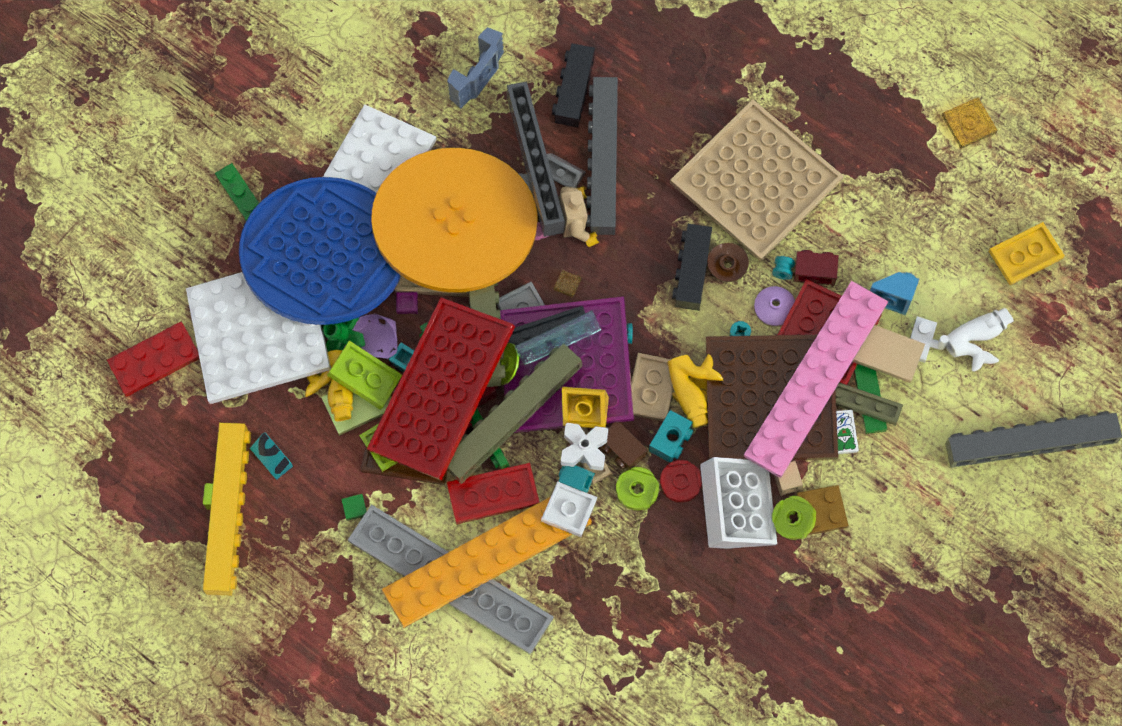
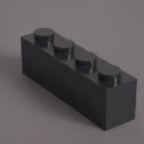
M571 43L570 50H566L564 62H567L566 68H562L560 80H563L562 86L558 85L556 92L558 103H554L552 108V115L555 116L556 124L579 128L595 59V47Z
M688 223L687 231H682L681 242L685 244L684 250L680 249L678 261L682 262L681 269H676L675 280L679 281L678 288H673L672 300H676L675 307L700 311L712 227Z

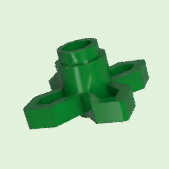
M359 317L338 324L322 325L323 333L328 339L326 343L327 352L343 350L349 341L360 348L365 346L363 334L353 330Z

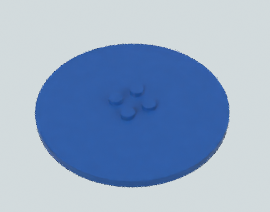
M316 177L287 184L263 199L249 215L239 242V259L242 273L248 287L256 298L267 308L282 317L313 325L338 324L353 320L375 309L386 300L397 286L401 275L385 261L375 243L372 231V207L376 192L350 180Z

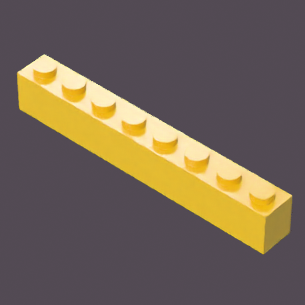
M219 423L203 591L206 595L232 596L233 589L237 587V576H234L235 568L239 566V555H236L237 547L241 545V534H238L239 526L243 524V513H240L241 505L245 503V493L242 492L243 484L246 485L247 472H244L245 464H248L249 452L246 451V446L251 441V432L248 431L245 424Z

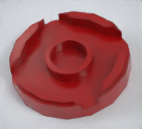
M687 460L670 462L660 475V487L663 494L674 502L684 503L691 501L699 494L702 488L700 470Z

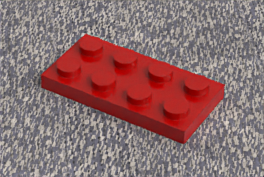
M180 321L107 359V362L123 393L128 397L200 358L197 348L184 324Z
M530 463L470 476L462 484L457 480L447 482L456 525L529 508L540 503Z

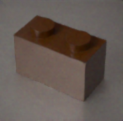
M614 422L608 428L607 443L600 447L605 454L608 455L610 453L615 458L614 462L620 469L631 470L647 455V448L620 422Z

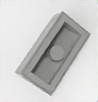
M552 153L547 154L553 180L564 186L577 188L586 171Z

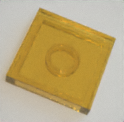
M979 97L942 113L945 123L961 149L994 135L998 131Z

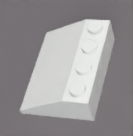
M713 457L700 464L709 548L776 545L777 537L776 528L772 521L773 501L769 471L750 460Z

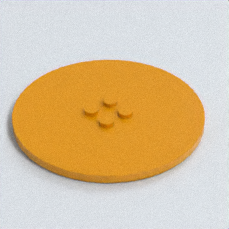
M442 148L427 151L406 160L385 178L373 202L372 231L375 243L385 261L407 280L427 289L441 292H469L483 289L502 281L523 263L536 237L537 209L533 195L523 178L500 159L472 149Z

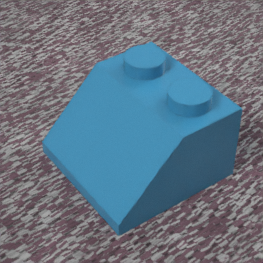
M898 272L874 282L870 291L888 301L886 309L906 316L919 278L908 272Z

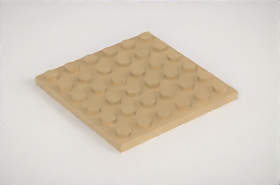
M752 100L670 180V184L761 262L843 180L844 176L756 101Z

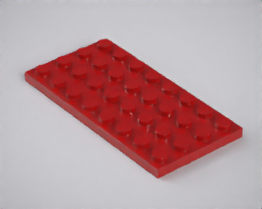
M440 298L367 450L442 481L515 326L499 318Z

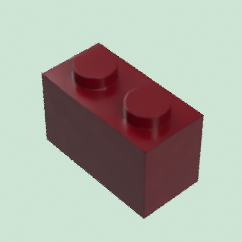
M811 250L797 251L793 282L804 283L808 279L816 284L835 286L839 255H834L831 252L813 253Z

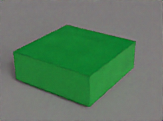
M363 494L341 499L347 521L361 518L367 512Z

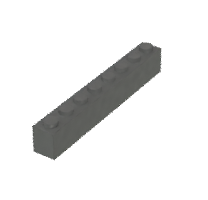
M593 77V85L589 84V97H593V103H589V115H593V121H589L588 133H592V140H588V152H592V158H588V171H592V177H587V189H591V196H587V208H591V215H587V227H591V233L596 232L597 235H615L618 77Z
M527 81L507 85V102L536 204L543 236L564 233L565 220Z
M1109 411L1097 413L1096 416L1090 417L1088 414H1083L1075 417L1076 419L1070 420L1067 417H1063L1050 423L1043 420L1029 426L1017 424L1009 429L997 427L989 432L976 430L969 435H963V433L952 434L945 443L950 467L1118 443L1122 438L1117 413L1109 414Z

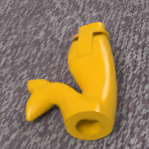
M343 350L328 352L331 368ZM330 370L322 372L321 375L307 376L310 384L305 391L306 397L318 392L331 381L328 390V404L331 408V413L334 414L335 421L340 422L351 419V411L353 410L352 391L328 377L327 374Z
M708 354L701 366H696L689 355H682L669 360L667 365L672 386L687 419L692 421L693 428L708 424L706 415L708 410H705L707 409L706 398L699 387L688 376L696 379L723 381L721 374L712 369L713 359L711 355Z

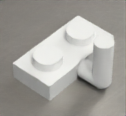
M917 317L910 338L925 344L919 360L925 363L929 348L943 350L949 338L946 335H942L939 341L934 340L933 335L937 322Z

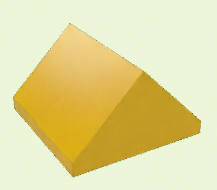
M562 387L563 426H566V423H573L585 428H606L609 402L606 391L601 389Z

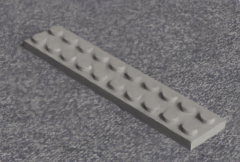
M372 504L348 538L349 543L402 576H406L448 553L445 549ZM493 579L448 603L529 655H531L554 619L552 615Z

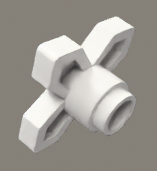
M566 423L564 438L571 445L562 450L561 465L574 467L578 462L587 463L590 469L603 470L605 455L598 448L607 443L608 428L595 427L586 435L579 424Z

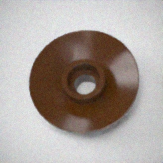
M722 243L710 251L707 266L710 273L716 279L723 282H734L741 279L747 272L749 259L744 249L734 243ZM730 263L731 267L726 268L724 264Z

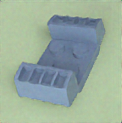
M487 27L478 36L480 57L477 65L470 68L467 77L454 69L447 80L449 98L460 109L470 99L478 97L499 69L498 62L504 53L503 33Z

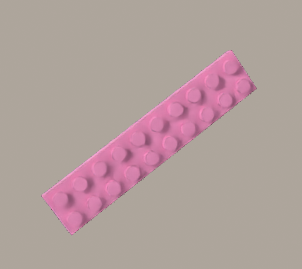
M853 281L850 282L746 450L745 458L779 478L783 476L888 304L887 300Z

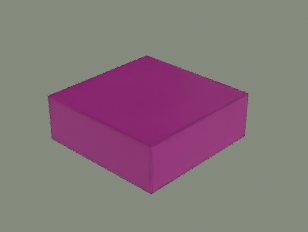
M397 292V314H418L417 292Z

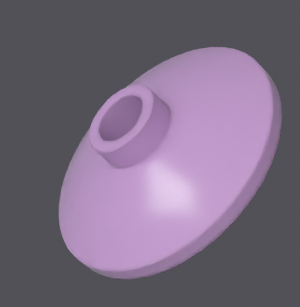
M772 286L765 288L755 299V313L763 323L770 326H781L791 310L795 299L788 290L782 287ZM778 301L780 305L774 306L772 302Z

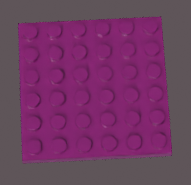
M624 297L500 310L501 320L518 327L583 305L590 326L518 350L519 367L513 379L504 385L505 395L510 390L514 391L517 389L522 378L526 375L530 376L540 361L547 360L553 348L556 346L560 347L564 343L582 360V367L562 387L605 390L609 397L606 424L634 421ZM562 387L514 433L565 428L563 426Z

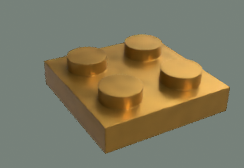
M839 485L796 494V496L810 502L816 510L815 526L808 535L848 528L849 525Z

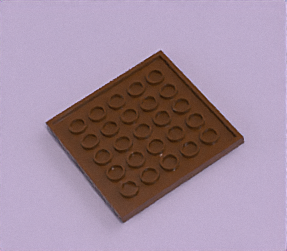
M817 335L706 336V356L708 354L711 355L713 359L712 369L719 372L723 377V381L707 380L709 459L719 457L748 460L744 457L746 450ZM835 390L792 460L838 459Z

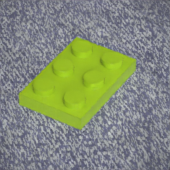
M349 341L327 376L381 410L401 379L402 374Z

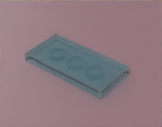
M592 310L516 345L515 349L524 365H527L549 355L556 346L560 347L563 343L566 346L601 331V328Z

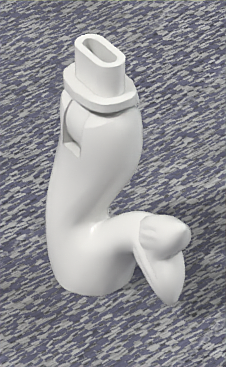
M1003 308L970 320L947 335L949 340L946 349L953 357L972 356V371L979 370L983 363L999 362L998 358L987 351H983L980 347L969 341H985L995 338L1003 330L1007 329V325L1013 322V318L1008 310Z

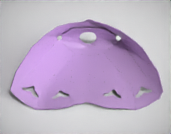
M375 313L360 317L353 330L362 333L364 336L365 346L361 348L374 357L388 359L395 355L397 352L396 322ZM378 319H384L386 324L380 323Z

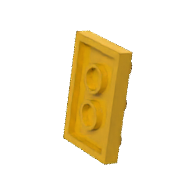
M1044 222L990 248L988 251L1009 285L1065 257Z

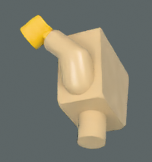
M565 186L560 190L558 197L565 220L563 237L573 236L586 242L588 247L598 244L596 232L589 234L585 231L587 222V211L584 199L587 198L584 192L586 190L585 186L580 188Z

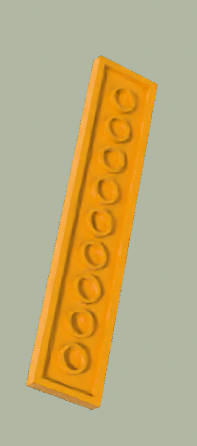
M551 497L384 587L382 593L402 627L405 628L571 536L572 534L541 522ZM590 518L587 522L586 527L591 525L592 523Z

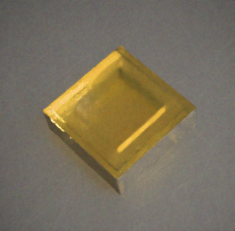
M562 270L554 290L573 298L581 282V277Z

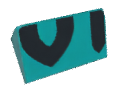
M265 432L250 447V450L276 480L293 467L289 459Z

